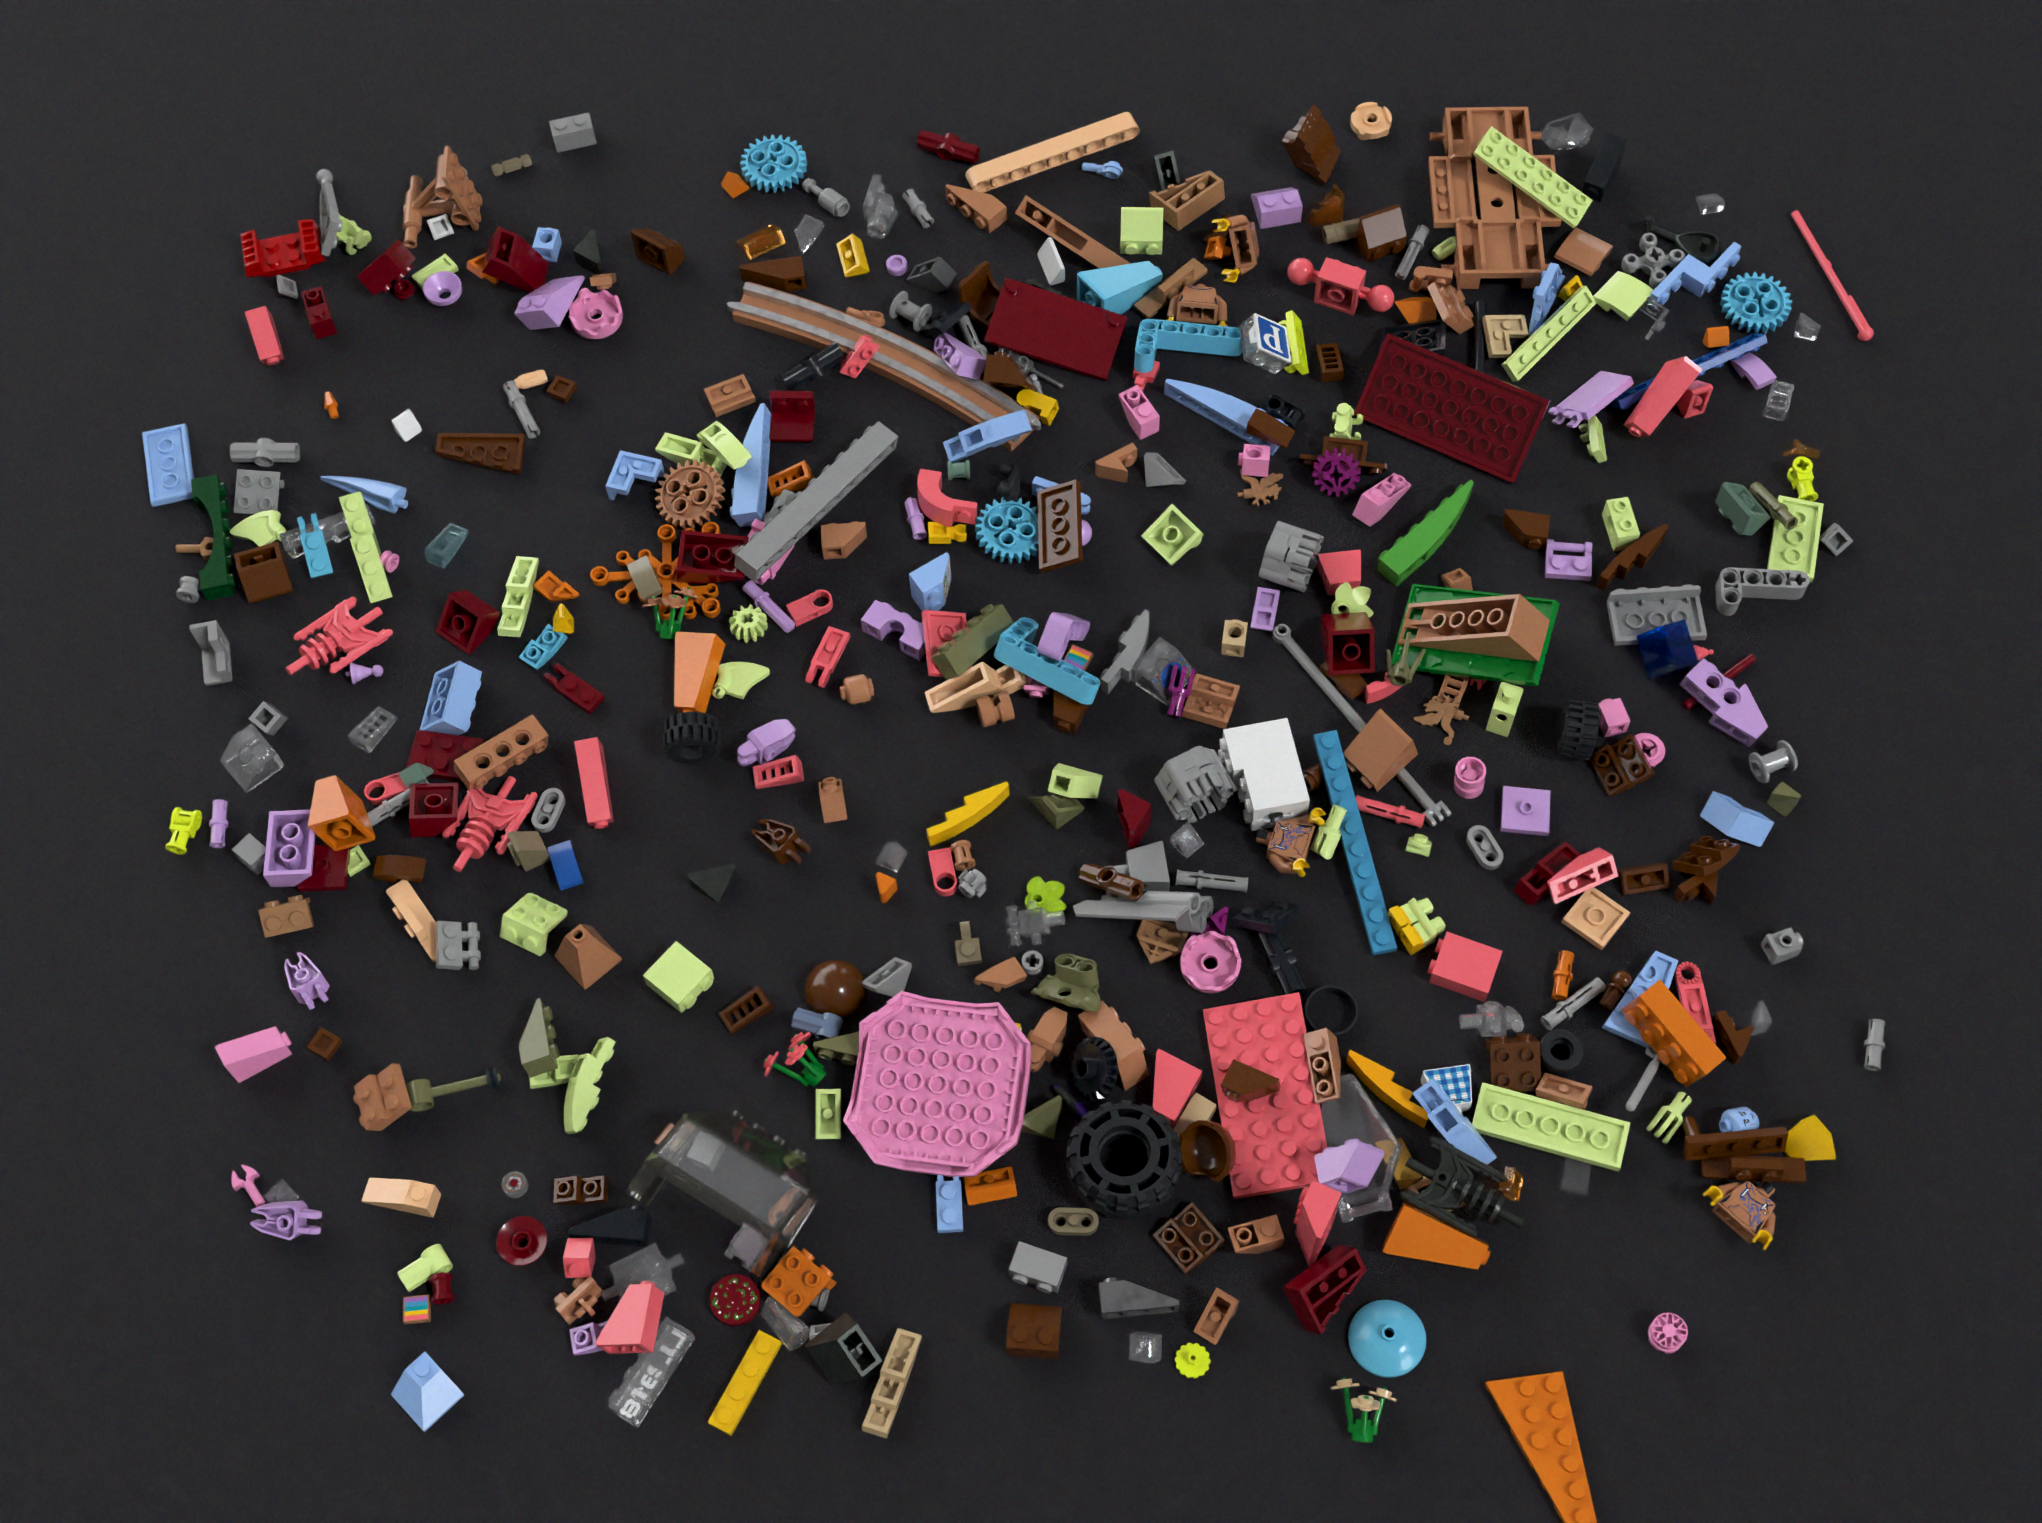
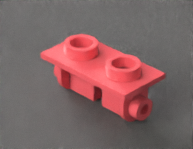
M867 334L860 336L854 346L855 351H850L845 357L846 359L841 361L842 365L839 372L856 379L880 345L871 342L872 338Z

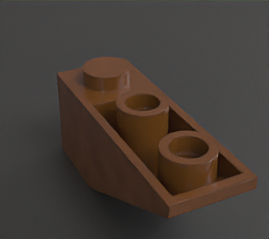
M801 256L739 265L742 281L752 282L784 292L807 289Z

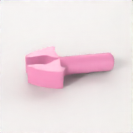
M241 1165L246 1172V1181H244L233 1170L231 1179L233 1189L238 1191L244 1188L256 1207L264 1205L265 1200L254 1184V1180L260 1176L258 1172L249 1166Z

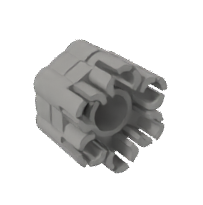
M1278 521L1266 546L1259 577L1305 592L1306 584L1308 585L1310 577L1315 570L1318 554L1322 546L1320 543L1323 542L1324 536Z
M1203 746L1194 747L1168 760L1154 779L1175 819H1186L1189 823L1197 821L1191 806H1193L1199 819H1201L1207 813L1200 801L1203 802L1208 813H1213L1216 809L1209 797L1212 798L1219 811L1226 805L1227 798L1237 790L1215 750Z

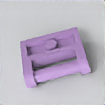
M1547 539L1545 545V578L1591 580L1592 542L1578 544L1554 542L1553 539ZM1553 551L1583 553V557L1554 555Z

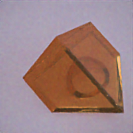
M1334 184L1331 194L1327 192L1324 200L1318 202V205L1322 208L1318 210L1313 208L1311 210L1310 225L1318 226L1342 222L1345 194L1337 185Z

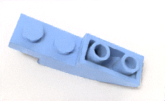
M1021 410L963 430L958 433V436L944 441L943 444L949 461L955 463L986 448L999 446L1032 431L1026 411Z
M1434 1077L1412 1093L1428 1113L1427 1116L1455 1148L1487 1165L1497 1158L1468 1118L1461 1114Z

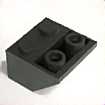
M846 1312L804 1345L831 1384L862 1378L883 1361L859 1325Z

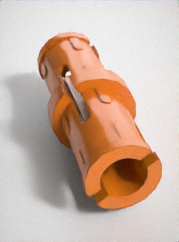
M1563 950L1558 954L1557 968L1553 972L1555 980L1551 997L1557 1001H1564L1568 998L1569 984L1573 979L1571 972L1574 953Z

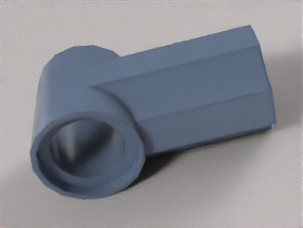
M798 1007L794 1012L791 1028L804 1033L810 1032L811 1035H814L821 1041L838 1037L844 1020L832 1013L825 1012L822 1015Z

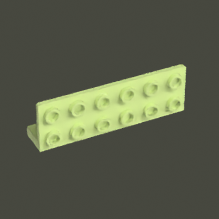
M1492 126L1477 144V148L1473 153L1475 157L1572 228L1578 225L1592 203V199Z

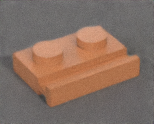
M744 374L704 389L705 396L716 417L756 402Z

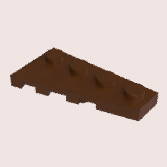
M438 433L435 452L439 457L521 475L526 438L524 434Z

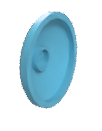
M1377 1300L1363 1306L1353 1317L1348 1331V1344L1356 1362L1367 1372L1379 1377L1394 1378L1407 1374L1418 1365L1425 1352L1426 1333L1420 1318L1408 1306L1393 1300ZM1386 1330H1390L1393 1332L1394 1336L1388 1338L1385 1336L1384 1332Z

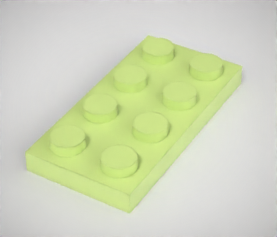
M1779 495L1777 500L1788 507V511L1798 519V523L1793 529L1788 530L1778 520L1774 519L1767 569L1802 571L1809 576L1810 583H1812L1824 504Z

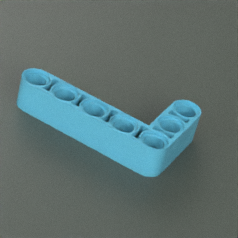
M1144 319L1140 322L1134 368L1141 373L1152 371L1157 349L1238 356L1243 352L1244 331L1236 327Z
M1026 617L1020 618L1000 635L994 652V657L998 661L1079 703L1093 704L1101 683L1100 680L1062 659L1057 661L1037 653L1038 647L1032 644L1038 628L1036 621Z

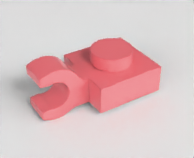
M1154 361L1153 370L1147 373H1141L1134 369V384L1138 385L1142 392L1146 382H1154L1160 368V362Z

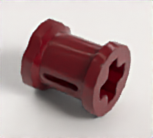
M438 1273L429 1277V1283L433 1287L434 1297L431 1300L434 1305H443L455 1300L454 1295L451 1293V1273Z

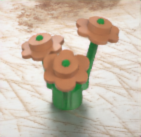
M689 587L682 588L681 591L674 590V593L684 596L683 599L681 596L674 594L662 598L653 596L652 599H647L648 604L642 605L643 607L653 605L656 620L655 631H660V638L675 639L676 632H681V623L688 598L699 599L698 596L694 595L695 591ZM658 604L671 607L670 618L663 619V623H661ZM676 608H680L677 620H674Z

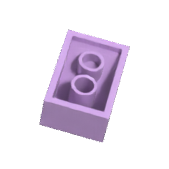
M580 275L549 281L524 296L519 301L514 314L529 330L559 327L585 277Z

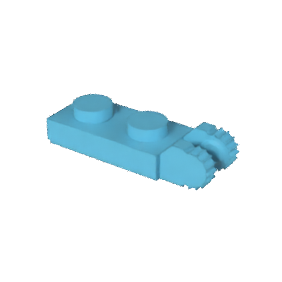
M316 513L311 514V522L314 525L315 531L306 533V525L302 516L297 517L301 532L300 538L311 579L334 574L323 531L320 530Z

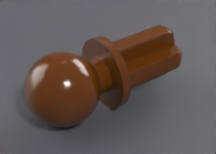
M1620 970L1615 972L1612 977V983L1607 984V991L1600 1000L1603 1009L1612 1010L1619 998L1625 995L1624 990L1629 988L1632 983L1631 975L1627 971Z

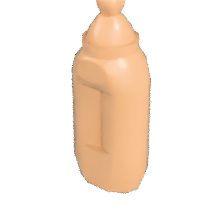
M536 370L522 374L517 379H514L518 389H529L548 382L544 370Z

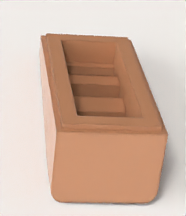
M1446 675L1436 701L1440 700V703H1444V693L1457 696V700H1462L1470 677L1452 676L1463 680L1461 682L1452 679L1450 675ZM1447 685L1456 687V688L1460 689V691H1458V690H1456V689H1453V688H1450V687H1447ZM1449 697V702L1453 703L1454 699ZM1460 703L1456 704L1454 707L1458 709Z

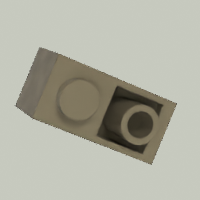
M511 831L507 833L511 841L507 843V846L516 865L522 864L525 872L551 860L538 831Z

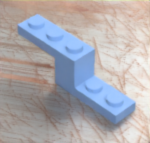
M1733 242L1711 267L1688 254L1651 292L1647 306L1655 310L1660 304L1664 305L1672 291L1676 292L1680 286L1699 298L1705 292L1709 293L1713 289L1718 278L1721 280L1726 275L1730 266L1734 267L1740 259L1738 254L1741 245Z

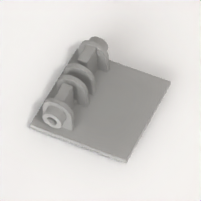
M237 469L234 513L256 514L267 510L278 511L279 489L284 488V480H280L281 472Z

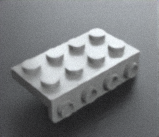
M1687 584L1681 587L1662 586L1649 589L1641 587L1634 590L1616 589L1610 592L1606 603L1614 645L1706 640L1707 631L1699 598L1701 593L1700 586Z

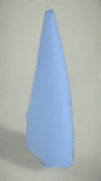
M320 477L322 481L351 494L361 491L365 501L376 508L394 514L399 507L406 509L408 506V501L404 500L406 488L399 485L357 477Z

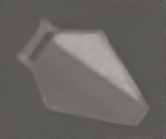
M1353 1074L1341 1076L1340 1098L1324 1102L1321 1108L1327 1147H1339L1344 1145V1142L1347 1140L1359 1139L1361 1142L1372 1144L1374 1147L1384 1151V1157L1368 1187L1348 1194H1341L1338 1205L1339 1213L1343 1223L1351 1222L1355 1217L1381 1210L1383 1212L1392 1210L1389 1188L1402 1145ZM1379 1199L1378 1201H1374V1202H1371V1203L1363 1204V1205L1356 1206V1207H1353V1208H1350V1207H1349V1205H1358V1204H1362V1203H1365V1202H1369V1201H1373V1200Z

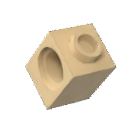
M1236 619L1225 620L1221 655L1244 657L1248 622ZM1236 635L1238 638H1232L1231 636Z

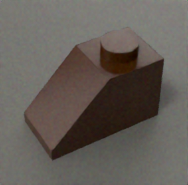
M1505 509L1502 525L1523 547H1529L1534 550L1545 549L1548 539L1550 515Z
M1233 1059L1221 1083V1088L1227 1099L1233 1102L1240 1100L1247 1103L1278 1092L1281 1085L1278 1078Z

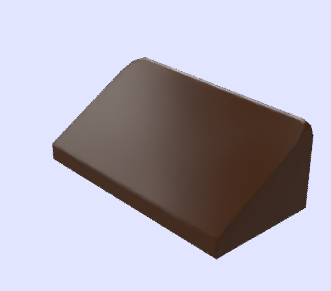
M1665 863L1617 869L1618 881L1623 895L1670 888L1668 867Z

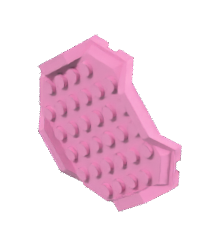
M900 991L876 1013H871L859 1022V1052L851 1100L843 1121L876 1165L902 1171L948 1177H975L1018 1143L1024 1120L1030 1079L1032 1045L999 1002L975 1004L927 998Z

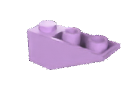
M946 332L939 334L934 342L933 350L945 360L946 364L956 375L979 380L986 364V359L979 352Z

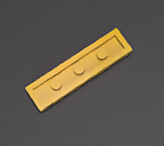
M760 1330L757 1332L707 1423L710 1426L732 1436L782 1346L780 1340Z

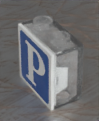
M1256 313L1239 325L1244 361L1274 374L1291 363L1287 328Z

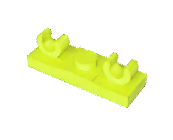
M1291 310L1286 312V320L1278 323L1287 328L1289 349L1292 354L1290 355L1291 364L1284 368L1288 373L1298 370L1301 375L1309 373L1302 322Z

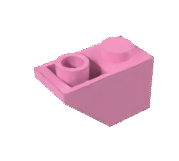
M1138 385L1119 394V399L1129 425L1140 440L1159 431L1160 416Z

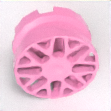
M1662 1313L1650 1324L1647 1332L1649 1336L1648 1341L1657 1351L1665 1352V1354L1673 1353L1686 1341L1688 1335L1687 1325L1676 1314Z

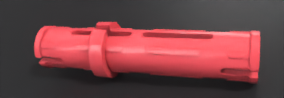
M1359 795L1356 796V802L1360 811L1395 820L1397 824L1402 822L1419 828L1423 826L1424 813L1421 814L1405 809V806L1402 805L1397 807Z

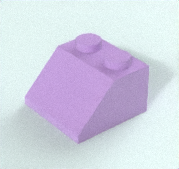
M1289 187L1251 194L1260 229L1301 222L1303 206L1297 189Z

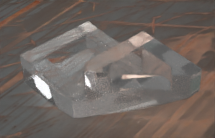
M807 214L804 215L799 226L794 230L799 248L803 253L812 245L825 226L823 221Z

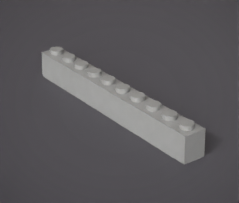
M879 421L873 426H868L859 440L857 438L853 440L845 453L842 451L831 466L827 465L817 479L813 478L803 492L799 491L789 505L785 504L774 519L770 518L760 532H755L745 546L741 545L737 549L734 566L754 582L759 579L896 449L899 436Z

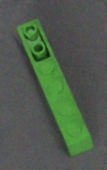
M1470 479L1465 485H1459L1450 498H1444L1435 511H1429L1420 524H1414L1404 538L1402 536L1399 537L1389 551H1383L1378 558L1377 571L1397 587L1425 563L1453 530L1469 500L1474 482Z

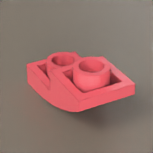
M1385 672L1383 682L1374 681L1366 685L1364 694L1366 704L1381 700L1393 694L1402 686L1392 684L1390 679L1386 677L1387 672Z

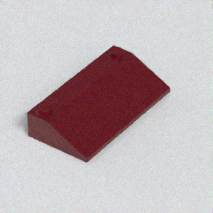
M1006 278L984 342L1106 381L1124 334L1128 317Z

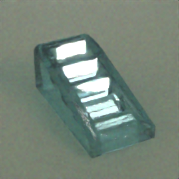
M449 523L424 549L426 560L429 563L445 568L469 534L468 529Z

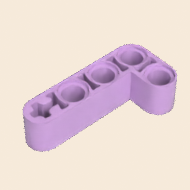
M1052 612L1040 639L1037 653L1060 661L1069 640H1084L1088 633L1090 622L1071 614Z

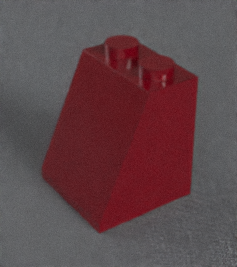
M1367 613L1321 615V639L1328 675L1374 673V627Z

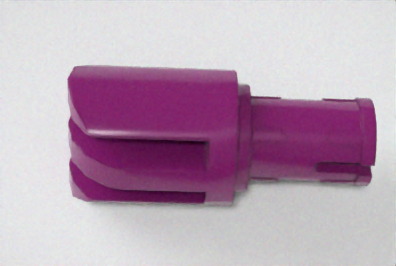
M1173 664L1168 687L1171 700L1167 715L1173 716L1175 707H1177L1175 717L1181 718L1184 700L1191 695L1196 669L1191 668L1186 690L1183 689L1187 667L1182 666L1178 687H1174L1178 665Z

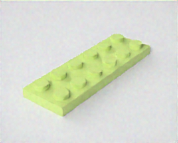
M1482 1082L1472 1125L1480 1134L1619 1172L1630 1122Z

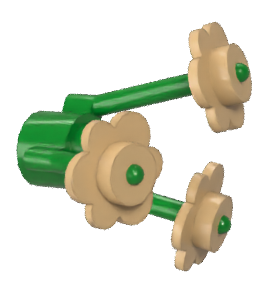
M1343 1377L1342 1380L1336 1381L1337 1386L1331 1387V1390L1343 1389L1348 1418V1432L1352 1433L1353 1441L1373 1442V1435H1377L1378 1423L1385 1399L1396 1402L1397 1399L1392 1398V1392L1384 1387L1383 1389L1377 1388L1376 1392H1368L1371 1395L1380 1397L1379 1401L1374 1400L1369 1395H1360L1358 1398L1350 1400L1349 1388L1360 1385L1359 1383L1353 1384L1352 1379ZM1352 1407L1362 1410V1417L1356 1418L1355 1423ZM1376 1410L1371 1425L1372 1420L1367 1419L1368 1411Z

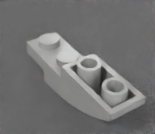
M1145 609L1141 615H1137L1131 623V628L1128 631H1124L1119 637V652L1114 657L1111 667L1104 669L1100 676L1101 690L1109 694L1121 678L1129 683L1141 664L1148 642V610Z

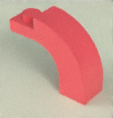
M920 469L917 479V499L922 512L934 522L948 527H952L954 521L975 525L977 503L947 497L941 492L942 472Z

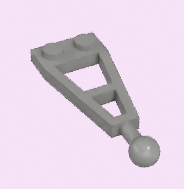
M321 169L316 175L318 183L321 184L320 246L321 255L330 256L331 249L336 247V233L341 231L342 220L339 219L338 207L331 184L333 175L329 170Z

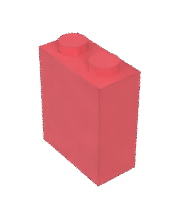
M1446 932L1444 940L1439 938L1435 952L1439 953L1437 960L1432 959L1427 973L1432 974L1429 983L1485 1002L1503 951Z

